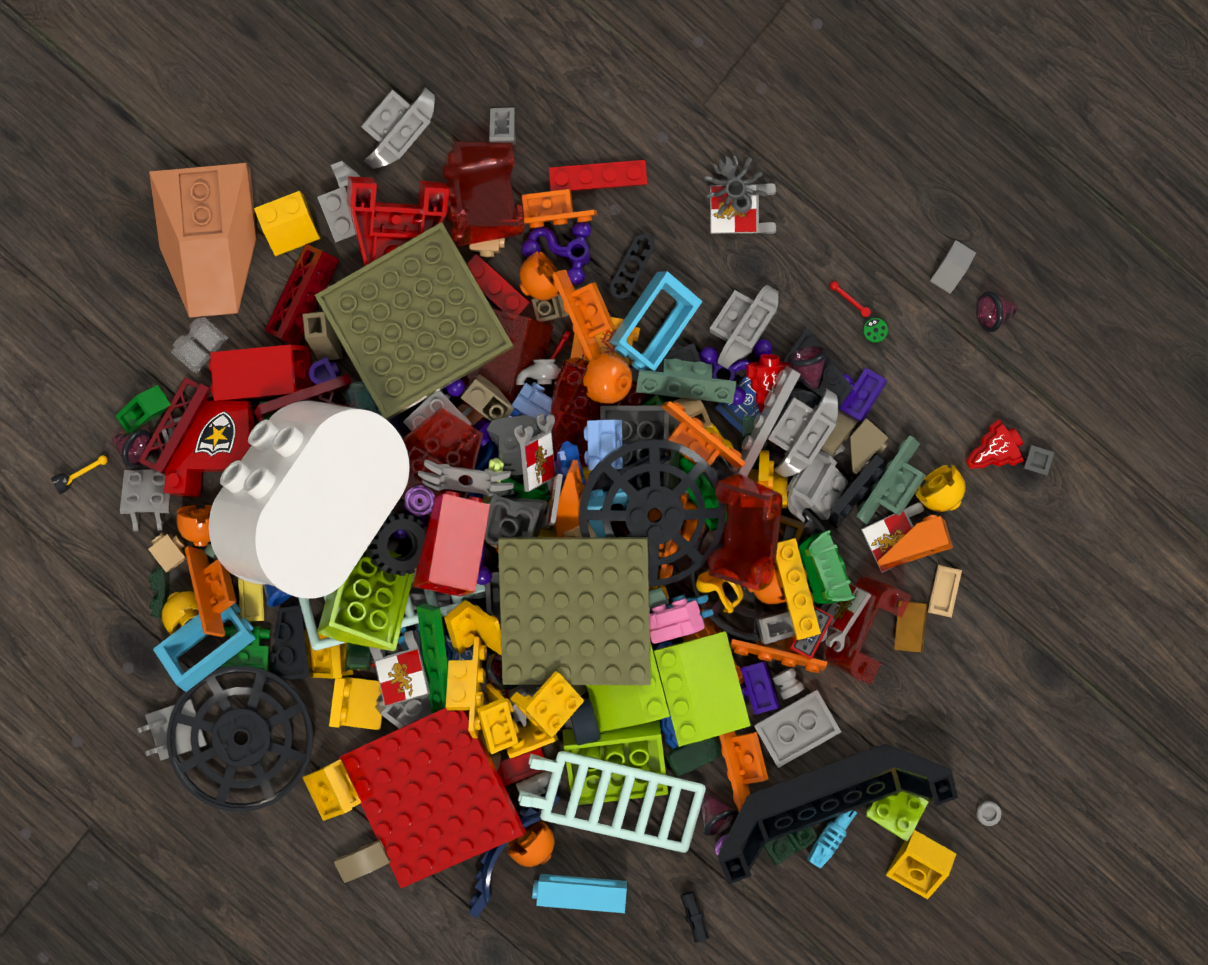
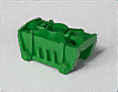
M830 530L809 536L798 545L802 564L807 573L808 587L813 595L814 603L833 604L855 598L849 587L851 582L845 573V564L838 554L837 545H834L829 534L831 533Z

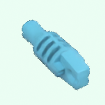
M852 810L837 816L834 822H828L827 827L824 828L822 834L814 843L807 859L815 866L822 868L835 853L843 838L846 837L847 832L845 830L858 813Z

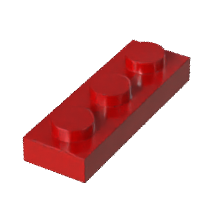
M477 254L466 264L482 292L513 321L530 304L528 300Z

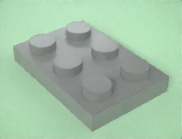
M817 689L754 724L755 729L778 768L841 733Z

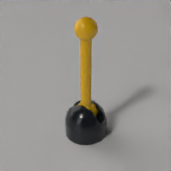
M102 455L94 463L70 476L60 473L53 476L51 480L61 495L71 488L73 479L100 464L105 465L108 459Z

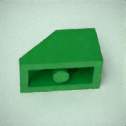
M156 385L136 395L116 415V418L126 433H133L160 416L171 404L159 386Z

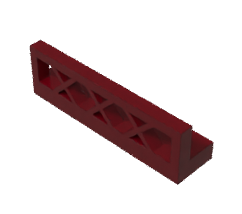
M305 244L265 331L293 345H299L305 334L303 314L315 313L319 304L315 295L326 289L339 259ZM311 252L315 253L312 261L308 264L307 260ZM303 276L301 284L297 286L299 277ZM290 298H292V303L287 308V302ZM282 319V324L277 332L275 328L278 321Z
M346 374L260 404L254 413L260 423L265 420L264 418L272 416L281 408L299 401L317 400L322 403L338 405L331 402L334 394L343 391L347 403L339 406L353 408L355 407V402L348 388L352 382L349 375Z
M185 377L171 402V406L168 407L141 455L139 463L165 476L168 464L211 394L209 387ZM189 385L197 389L193 398L185 402L183 393ZM184 407L185 412L180 421L174 423L171 415L174 409ZM170 419L171 424L166 425L167 421ZM172 428L173 433L169 441L162 444L160 439L162 430ZM160 449L161 455L155 465L146 460L151 451Z

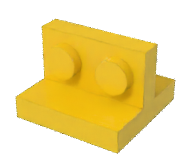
M769 450L760 451L759 469L750 470L738 493V507L787 509L788 477H783L774 471V460H769Z
M318 633L319 639L328 638ZM310 643L313 677L311 678L334 679L353 675L351 643H343L317 651L312 649Z
M341 759L302 777L323 821L342 815L361 803Z

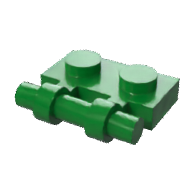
M235 625L224 627L225 636L231 638L238 633ZM253 626L254 629L251 632L256 639L252 641V645L244 647L219 668L253 666L269 670L270 646L260 645L261 638L270 639L271 629Z

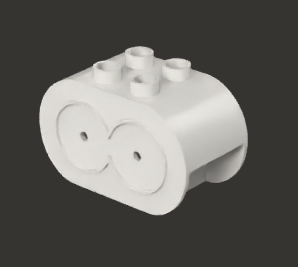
M299 401L281 408L269 420H263L258 423L248 437V443L251 447L241 461H234L225 469L220 478V484L223 488L215 498L210 512L209 536L216 557L236 577L255 584H269L292 596L309 599L323 597L334 592L348 578L402 496L409 478V457L398 431L382 416L371 411L316 401Z

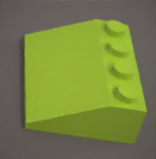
M367 548L345 582L334 592L327 595L317 633L341 642L395 651L414 573H406L405 576H399L379 570L377 566L370 562L372 559L367 557ZM388 550L390 556L393 558L401 556L400 554Z
M726 631L654 650L678 746L706 740L751 726Z
M651 641V685H586L599 732L670 717Z
M660 720L599 732L600 740L583 745L576 744L572 729L563 730L565 752L666 775ZM566 762L571 793L579 765ZM588 767L578 805L593 804L602 770ZM616 773L611 774L604 802L619 801L626 776ZM635 778L629 799L644 798L649 781ZM658 783L655 796L669 795L668 786Z

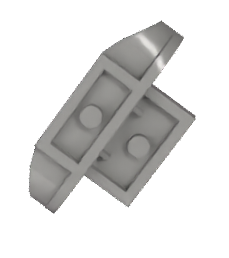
M425 87L419 97L410 105L395 91L391 90L360 126L379 142L373 152L365 158L364 162L372 169L400 159L430 123L434 111L435 95Z
M343 161L331 165L340 188L317 197L336 243L356 235L346 198L348 176H360Z
M765 285L754 301L734 290L710 327V333L727 342L720 354L718 364L729 369L733 362L744 358L752 352L754 345L777 313L778 291Z
M826 388L818 406L815 405L813 409L792 396L767 438L786 450L785 457L774 469L775 472L783 477H789L801 472L812 464L836 426L838 399L835 393Z
M842 444L834 456L820 449L810 466L794 474L787 487L789 492L787 502L789 511L797 521L804 523L805 518L802 516L805 508H811L821 520L829 518L831 508L839 500L848 484L846 478L835 467L837 462L833 459L838 453L844 451L845 447Z

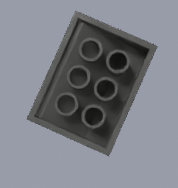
M600 406V420H622V445L643 439L667 440L679 424V421L661 406ZM649 448L625 454L623 456V468L649 455ZM670 450L672 459L665 464L679 469V452ZM604 471L600 475V480L608 476ZM650 471L629 481V483L633 484L636 490L650 485ZM660 471V485L673 490L679 484V477Z

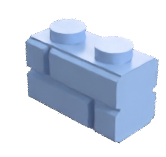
M535 382L531 385L525 383L512 406L520 414L528 415L535 419L538 415L544 414L546 422V417L553 415L555 418V423L551 430V433H553L568 410L564 407L566 402L556 395L550 398L543 394L545 389Z
M622 420L587 421V426L584 428V438L588 441V450L585 452L584 458L586 465H588V470H593L606 455L622 446ZM623 456L611 464L615 469L623 468Z

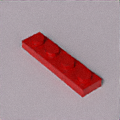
M645 160L549 168L551 191L566 189L581 191L647 185Z

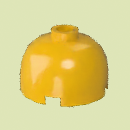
M943 465L935 469L925 477L924 480L928 482L923 487L919 486L917 489V498L928 509L944 512L955 510L960 506L966 486L962 475L954 465H951L952 468Z
M192 591L174 592L167 598L161 617L170 635L199 614L195 593Z

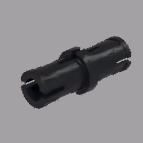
M695 891L680 895L686 912L685 919L691 927L694 942L707 940L709 935L703 920L705 916L703 911L700 910Z

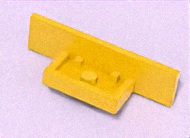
M796 538L772 544L796 640L821 634L813 606V595L808 587L807 573L802 564Z
M474 637L473 660H449L446 693L447 710H470L468 731L473 738H478V730H482L477 708L484 705L481 683H485V669L482 668V662L487 657L486 645H483L479 637Z

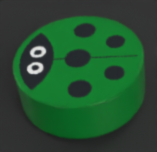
M879 318L868 320L863 327L864 337L873 343L882 341L888 333L887 324Z

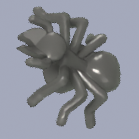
M735 155L733 156L735 165H733L732 160L726 156V164L722 159L719 161L721 171L716 164L713 166L718 174L728 178L727 181L704 176V180L717 185H726V188L719 192L709 193L706 196L707 198L720 197L725 193L728 194L725 203L718 211V215H722L724 210L728 208L731 200L733 209L737 213L745 214L752 208V199L747 193L754 196H766L767 194L764 191L746 188L745 185L755 182L763 174L758 172L752 178L742 181L741 178L748 171L752 158H747L744 168L736 176L734 174L739 165Z

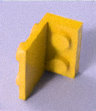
M464 600L444 617L454 651L459 654L463 653L474 644V637H479L484 645L502 656L501 623L495 616L488 615L478 605H473Z
M557 671L551 675L533 697L528 694L524 697L516 692L510 698L536 728L551 738L584 702L580 695Z
M345 676L335 678L329 726L339 728L343 725L379 730L381 728L382 715L375 708L377 705L376 700L381 694L379 681Z
M489 683L485 685L490 703L477 708L487 749L491 754H494L517 744L516 734L519 730L510 714L513 712L511 702L508 698L505 699L499 689H495Z
M529 719L526 720L527 724L525 727L522 722L518 723L519 732L516 734L518 743L507 748L509 758L557 741V733L551 738L536 728Z

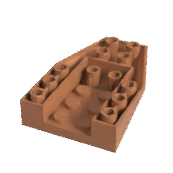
M247 163L150 171L159 247L189 318L238 314L257 240L251 168Z

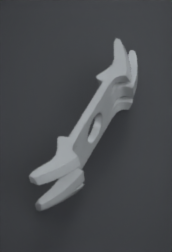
M426 459L424 466L437 474L418 471V476L423 478L422 483L438 491L450 489L485 494L490 498L494 494L498 496L506 495L508 490L514 487V483L495 482L510 477L511 471L494 472L485 469V471L450 467L449 464L439 465ZM468 475L473 479V482L470 485H463L459 482V477Z

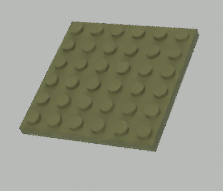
M442 222L315 295L378 409L386 420L393 418L514 348Z
M500 537L498 539L503 685H543L555 671L560 673L570 685H651L648 537Z

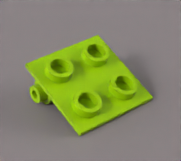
M899 792L873 802L872 805L868 806L865 813H867L866 816L908 842L928 801L912 794Z

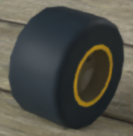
M584 698V702L569 718L577 745L600 740V733L590 698Z

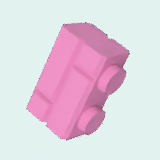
M686 598L672 602L673 607L666 608V605L662 604L651 608L650 637L652 643L667 641L704 629L705 626L697 601L687 602Z

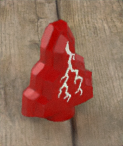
M762 354L760 355L759 362H751L746 365V377L751 379V388L756 392V404L760 413H762L766 406L764 402L768 393L773 392L777 384L776 378L779 372L784 370L786 366L792 367L788 362H781L780 357L777 355Z
M998 419L989 426V432L982 437L981 445L972 450L965 462L969 469L985 468L990 464L998 467L1007 463L1011 466L1024 461L1018 448L1023 445V441L1015 428L1008 430L1002 421Z

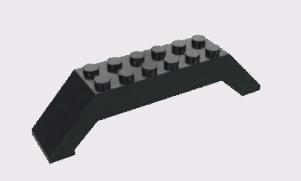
M888 744L873 746L867 751L856 755H849L838 762L828 763L817 770L804 772L800 776L788 781H780L767 789L755 791L747 796L717 856L728 884L752 876L750 870L765 843L899 792H905L933 801L935 806L958 798L951 769Z

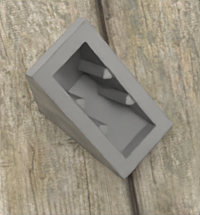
M515 107L490 108L489 138L491 146L516 145Z
M955 240L930 282L951 294L968 270L976 252Z
M789 611L756 619L763 644L795 636Z

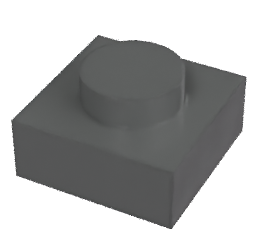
M1030 445L1023 469L1048 476L1055 452Z

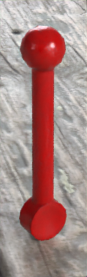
M832 281L830 283V289L836 290L859 309L863 317H868L871 314L869 308H864L839 287L838 282Z
M567 330L549 360L556 359L569 338L570 331Z

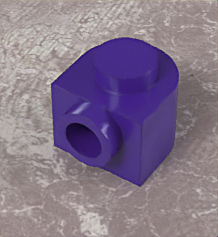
M327 357L315 362L309 369V377L314 386L335 379L340 375L335 362L329 363Z

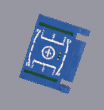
M745 376L737 385L746 392L745 402L741 405L720 402L715 407L744 437L750 435L744 429L749 426L753 430V422L760 413L756 404V392L751 388V379Z

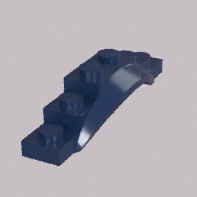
M556 793L553 807L560 799V795L558 793ZM535 807L522 808L518 816L524 828L542 820L540 818L542 809ZM507 843L481 853L483 857L480 862L484 864V867L479 870L474 878L477 880L475 888L481 891V894L476 892L469 902L471 906L469 914L475 918L479 916L492 896L489 890L492 870L498 856Z

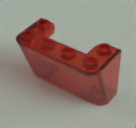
M455 142L452 151H449L448 163L443 166V178L447 179V187L449 188L448 200H450L451 204L449 207V219L453 221L452 240L456 242L457 246L520 236L525 227L522 205L514 207L510 175L515 165L512 143Z
M736 474L718 481L716 487L718 501L723 504L728 503L726 509L728 516L727 525L724 530V547L717 549L709 556L708 575L760 591L767 588L774 577L783 498L780 493L743 474ZM754 567H757L756 573L753 571Z
M863 577L858 580L855 586L871 594V597L846 634L842 651L836 652L834 650L837 641H835L831 647H827L825 656L827 662L833 667L872 685L881 662L859 652L878 609H884L902 618L912 595L874 578ZM899 601H902L901 606L898 607Z

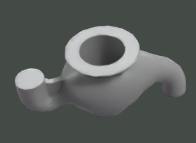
M533 360V365L523 369L518 374L516 385H525L526 378L537 379V384H552V379L566 381L572 378L574 367L570 365L560 369L554 363L556 360Z

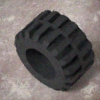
M390 512L367 547L366 555L372 559L370 562L374 566L389 574L405 576L406 573H415L414 569L419 564L427 527L422 525V521L414 518V516L401 512ZM402 529L408 536V548L403 555L393 558L388 552L387 542L393 532Z

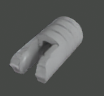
M544 771L530 776L521 782H517L516 786L519 793L520 791H525L537 796L547 793L552 772Z

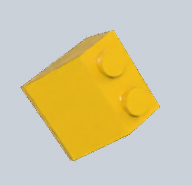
M300 191L254 208L263 233L275 256L320 240L305 197Z
M914 830L908 842L904 841L886 876L922 897L929 899L949 876L956 853Z

